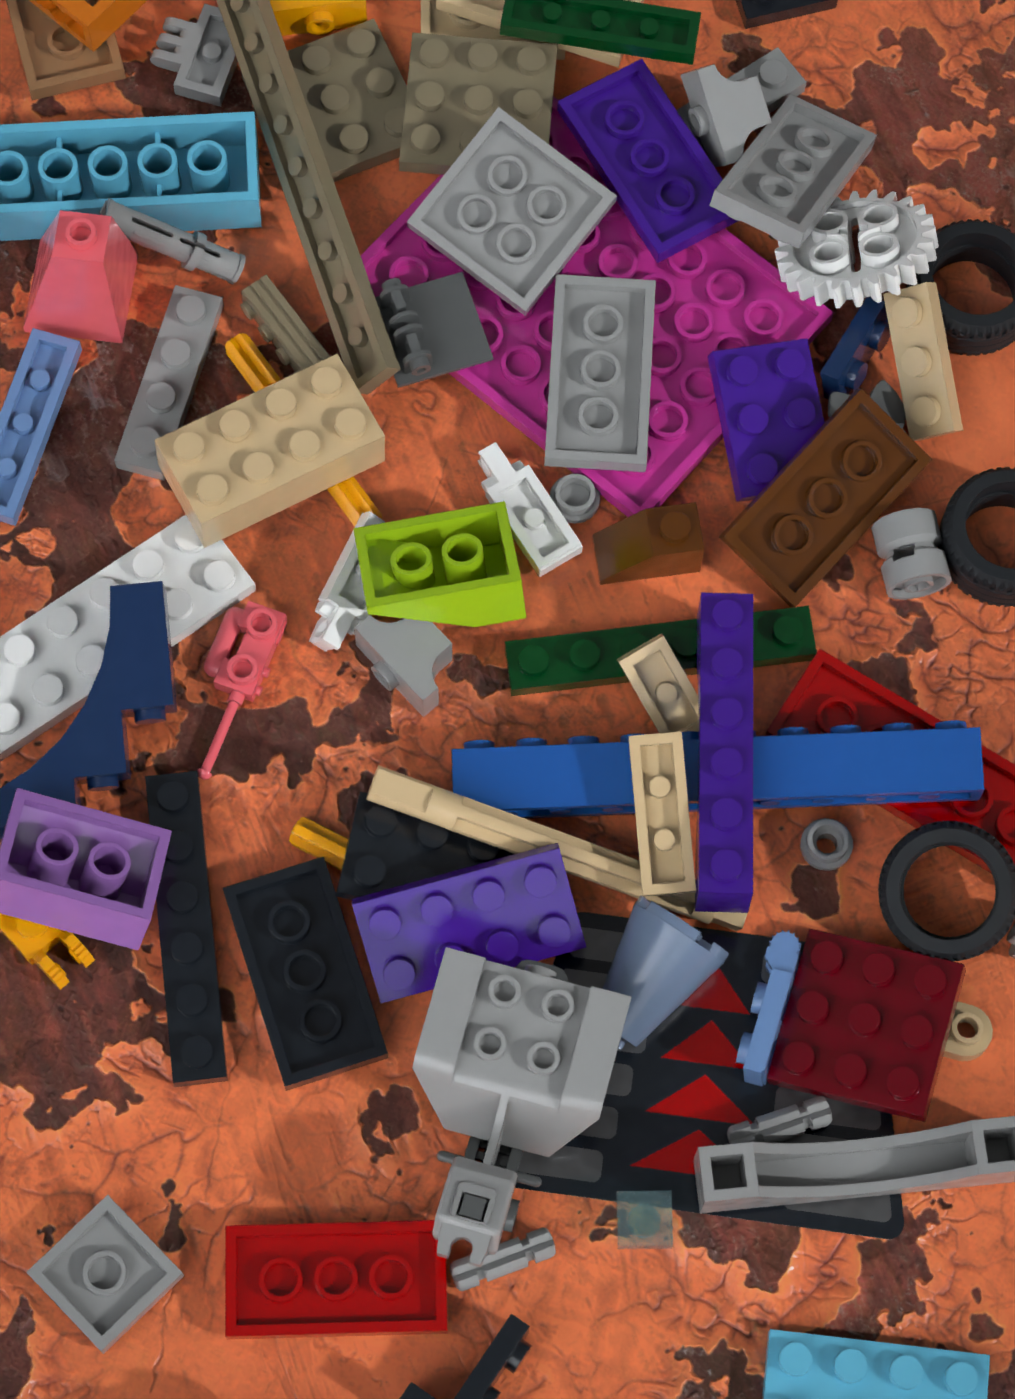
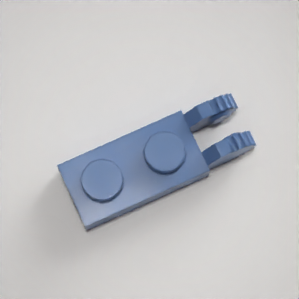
M783 930L780 933L776 932V935H772V940L769 941L770 946H767L765 953V968L770 977L768 984L758 982L751 1013L758 1014L753 1033L744 1031L736 1058V1063L744 1065V1082L761 1087L763 1084L766 1085L767 1074L801 957L799 937L796 938L795 933L792 934L789 930L788 932Z

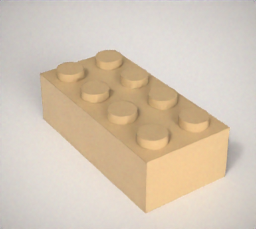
M338 354L155 439L158 465L204 548L385 461V434Z

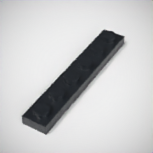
M189 771L145 776L149 824L172 831L156 902L174 1087L225 1082L228 1081L198 772Z

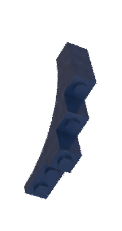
M163 581L110 586V627L101 668L84 706L62 738L30 769L0 788V843L17 788L81 805L79 784H87L88 791L119 788V780L131 779L126 717H134L136 724H154L166 721V713L177 712L167 593Z

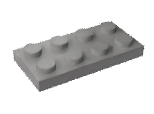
M790 94L771 118L772 123L767 124L714 190L710 206L727 214L734 220L742 221L771 235L777 241L790 244L799 249L870 153L877 135Z
M556 274L544 466L646 472L656 280Z

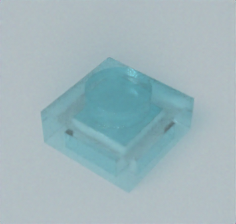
M671 1190L617 1191V1249H672Z

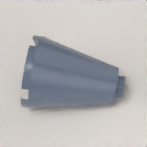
M641 895L633 906L602 988L632 997L618 1047L620 1050L623 1049L627 1042L637 1047L716 972L729 956V953L715 942L711 945L703 940L700 931L655 902H649Z

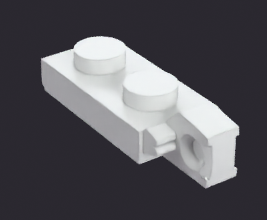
M496 442L478 452L480 455L478 463L487 476V479L481 482V486L486 493L485 497L490 504L505 501L512 537L539 577L582 553V543L529 465L524 466L520 460L510 464Z
M369 511L361 514L355 528L385 523V521ZM354 530L318 598L319 602L315 609V612L321 615V618L317 621L309 642L325 652L333 649L338 650L346 634L355 635L354 627L370 615L366 607Z

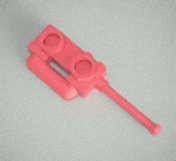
M249 600L245 609L232 607L227 610L204 662V671L207 675L215 678V689L229 693L227 699L229 703L202 767L197 770L199 778L207 780L212 776L210 772L238 706H242L244 699L253 702L256 695H261L263 687L260 685L263 678H268L271 669L268 666L287 626V615L285 613ZM239 633L245 634L237 654L229 659Z

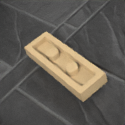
M925 282L900 289L901 294L898 296L890 292L883 294L909 436L914 441H921L963 431L937 284L935 282Z
M682 731L628 736L642 896L696 892Z

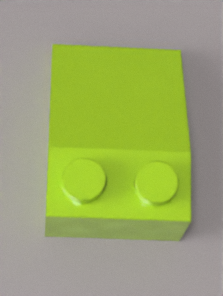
M505 501L353 528L368 614L469 627H480L526 618L522 580Z

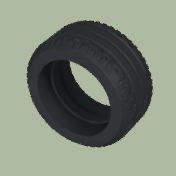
M968 219L966 222L960 220L959 222H952L950 225L947 224L936 231L939 247L935 249L936 261L928 262V274L916 273V285L925 282H934L933 275L949 264L961 261L977 262L998 272L1011 290L1013 302L998 312L985 315L969 314L960 311L947 303L938 292L948 349L951 350V353H958L959 355L964 353L967 356H979L981 353L987 355L988 353L996 352V350L999 351L1015 341V232L1012 233L1009 228L1006 229L1003 225H995V222L989 223L987 220L982 222L979 219L974 221Z
M997 467L995 470L992 468L974 475L955 491L948 502L939 526L942 541L938 548L944 550L952 582L957 584L958 588L963 590L965 594L972 595L973 599H977L982 603L984 601L988 602V605L1014 607L1015 569L995 565L983 558L972 546L966 531V520L979 510L994 506L1015 508V467L1013 469H1010V467Z
M938 821L923 825L905 835L893 847L883 864L878 888L879 903L883 917L897 939L915 953L949 961H961L976 957L995 946L1008 932L1015 919V864L1005 847L994 836L977 826L959 821ZM940 846L962 847L978 855L989 867L995 882L996 894L994 905L987 919L972 932L956 937L935 935L919 926L908 912L904 900L905 878L914 861L928 850Z

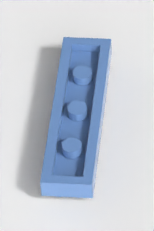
M35 328L31 331L0 412V522L14 526L17 524L82 352V346L78 340Z

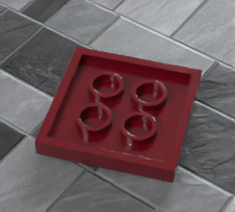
M809 928L767 1074L769 1084L926 1122L966 973L965 965Z

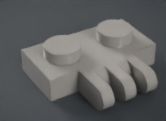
M204 3L197 23L175 17H167L162 28L166 33L159 35L156 45L160 49L153 50L150 61L157 67L178 72L173 84L176 95L221 107L238 61L219 7Z

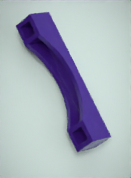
M701 592L697 613L699 751L695 911L748 913L753 896V594Z

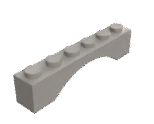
M1015 1116L970 1120L923 1131L858 1140L815 1143L745 1142L698 1147L693 1162L700 1213L1012 1183L1015 1182Z

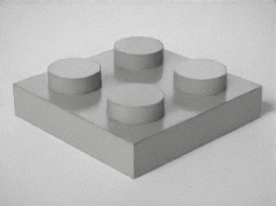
M109 1195L101 1200L26 1272L103 1354L184 1277L182 1271Z

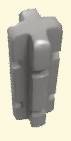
M817 1096L803 1101L802 1107L798 1108L794 1104L758 1116L752 1124H749L747 1120L732 1125L728 1128L727 1136L730 1144L745 1142L779 1143L804 1134L806 1128L810 1127L811 1131L828 1126L833 1120L832 1112L825 1097Z
M542 1227L526 1233V1239L520 1240L519 1237L500 1243L496 1254L490 1255L487 1253L481 1268L469 1264V1255L453 1261L450 1264V1273L456 1288L459 1291H465L480 1285L479 1280L484 1278L489 1282L528 1267V1262L531 1260H535L538 1263L553 1257L556 1254L555 1243L549 1230Z

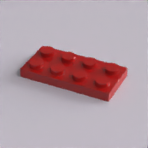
M434 1220L225 1226L226 1339L448 1334L446 1258L437 1256L438 1240L434 1239L432 1234Z

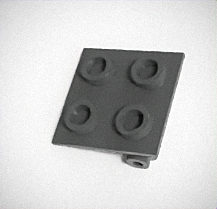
M463 272L411 287L402 284L399 278L389 279L381 285L383 291L380 293V296L375 298L401 370L394 374L398 388L494 360Z

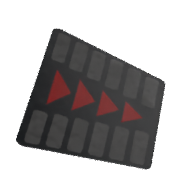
M579 912L577 914L587 948L557 955L552 966L564 970L568 978L567 982L589 988L594 986L602 989L629 918ZM694 927L701 932L700 935L703 936V940L711 945L715 942L729 953L724 964L637 1047L627 1042L622 1050H617L599 1120L550 1157L523 1151L518 1171L540 1177L542 1184L539 1187H533L516 1182L515 1188L700 1213L693 1162L698 1147L730 1144L727 1136L730 1126L747 1120L749 1124H752L758 1116L794 1104L799 1108L802 1107L803 1101L817 1097L816 1095L769 1084L768 1080L766 1085L763 1084L762 1087L744 1082V1065L736 1063L744 1031L754 1032L758 1014L751 1013L758 982L768 984L770 976L765 968V953L767 946H770L769 941L772 940V937ZM799 941L801 943V948L799 949L802 955L805 942ZM825 1098L831 1109L833 1119L828 1126L811 1131L810 1127L806 1128L804 1134L779 1143L833 1142L894 1135L892 1114ZM498 1153L495 1166L501 1167L499 1166L501 1157L509 1159L510 1156ZM901 1194L701 1213L882 1239L896 1238L904 1228Z

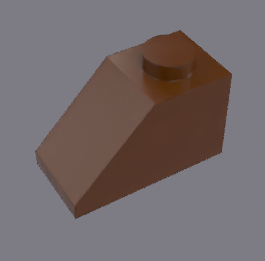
M696 502L644 509L593 534L600 585L696 573L701 570L704 544Z

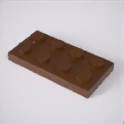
M862 388L856 389L723 531L719 538L790 607H796L932 461V458Z

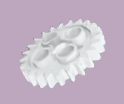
M872 190L866 198H860L857 191H852L849 200L842 201L837 196L799 249L778 241L779 247L775 249V255L781 282H786L790 293L798 291L800 300L804 301L814 296L816 306H821L829 299H834L835 308H840L846 300L853 299L855 306L861 307L866 297L871 296L875 302L880 303L882 302L881 293L889 291L898 296L901 294L899 286L901 283L916 285V273L928 274V262L936 261L935 249L939 247L932 214H926L924 204L914 206L911 196L897 201L896 192L894 191L887 194L884 198H878L877 190ZM855 225L859 227L858 246L861 257V269L858 272H855L853 265L855 263L852 227Z

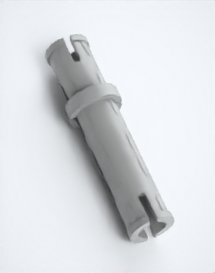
M108 198L101 208L99 215L112 216L130 241L180 261L181 267L186 270L193 271L197 268L226 280L232 285L238 281L243 271L246 256L207 241L206 234L195 231L193 234L188 233L154 217L119 204L111 198Z

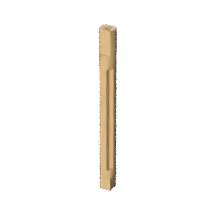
M378 765L366 797L368 801L514 854L558 843L566 873L635 898H639L640 895L642 896L640 862L637 859ZM695 892L645 897L649 902L653 901L665 909L707 924L712 922L734 931L743 929L748 914L696 912Z

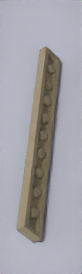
M216 0L344 366L360 393L369 394L401 370L270 1Z

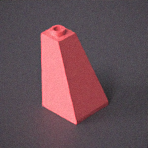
M59 211L40 239L23 327L25 332L31 333L32 329L35 328L64 337L123 343L138 252L112 216Z

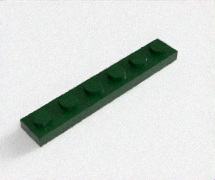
M809 606L753 612V668L813 660L817 650ZM697 619L505 641V656L511 696L628 683L629 680L617 659L661 633L667 640L685 674L695 675L697 674Z

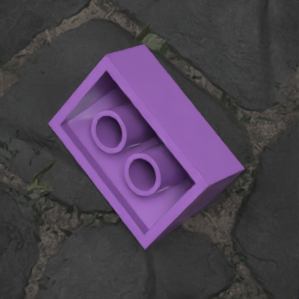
M17 788L0 844V913L139 950L152 918L172 831Z

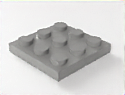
M498 107L408 219L407 227L526 316L556 278V274L561 272L614 205L617 195Z

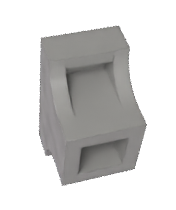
M715 64L680 74L691 107L688 111L689 123L695 135L701 138L706 155L714 167L726 166L737 162L744 154V144L749 134L759 127L772 123L758 76L732 81L723 77Z
M369 615L354 627L356 646L374 664L371 670L377 680L387 690L392 691L396 688L423 717L439 705V690L434 679L444 667L453 661L452 642L433 622L402 619L397 622L386 623L378 621Z

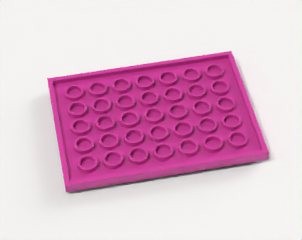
M553 96L549 145L608 189L558 113L557 105L559 100ZM441 174L361 255L375 297L380 296V293L383 291L381 285L392 278H399L402 284L411 287L463 272L494 360L449 374L545 450L556 278L527 315L524 316L407 227L408 219L444 176ZM616 201L559 274L656 280L646 472L583 468L567 469L573 474H581L589 478L600 495L627 517L644 509L660 507L723 439L707 356L712 351L806 338L810 345L832 321L834 312L824 304L816 306L815 297L813 296L802 301L798 291L790 293L786 282H781L779 270L725 228L657 263Z

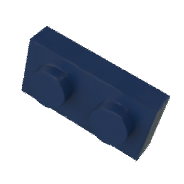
M871 296L865 299L821 370L824 398L829 400L832 392L849 394L851 389L854 391L859 389L867 374V363L875 350L880 352L886 346L890 337V329L883 300L877 303Z

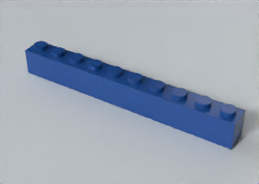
M942 721L935 724V729L914 730V725L911 723L886 724L882 726V731L861 732V727L858 725L834 726L830 728V733L809 734L808 728L787 727L779 729L777 736H756V731L753 730V809L980 800L985 790L980 727L967 728L965 721ZM686 731L682 732L688 806L689 812H697L699 732ZM644 734L623 735L620 737V742L599 743V738L595 736H575L568 739V744L547 745V740L542 738H524L517 740L514 747H495V742L489 740L467 741L463 744L464 749H452L453 792L525 819L635 814L628 736Z

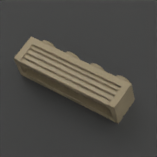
M267 275L241 291L243 303L240 306L249 320L255 319L263 339L267 343L271 341L275 345L278 358L285 366L289 364L295 371L293 374L330 357Z

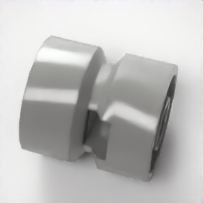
M928 508L904 509L881 517L874 522L871 529L876 551L880 558L886 560L881 566V572L888 597L900 600L920 598L941 591L951 583L952 578L944 550L937 548L942 538L934 510Z

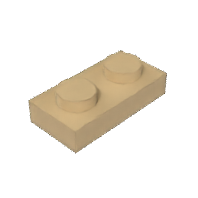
M662 633L617 659L659 733L678 731L699 732L698 695Z

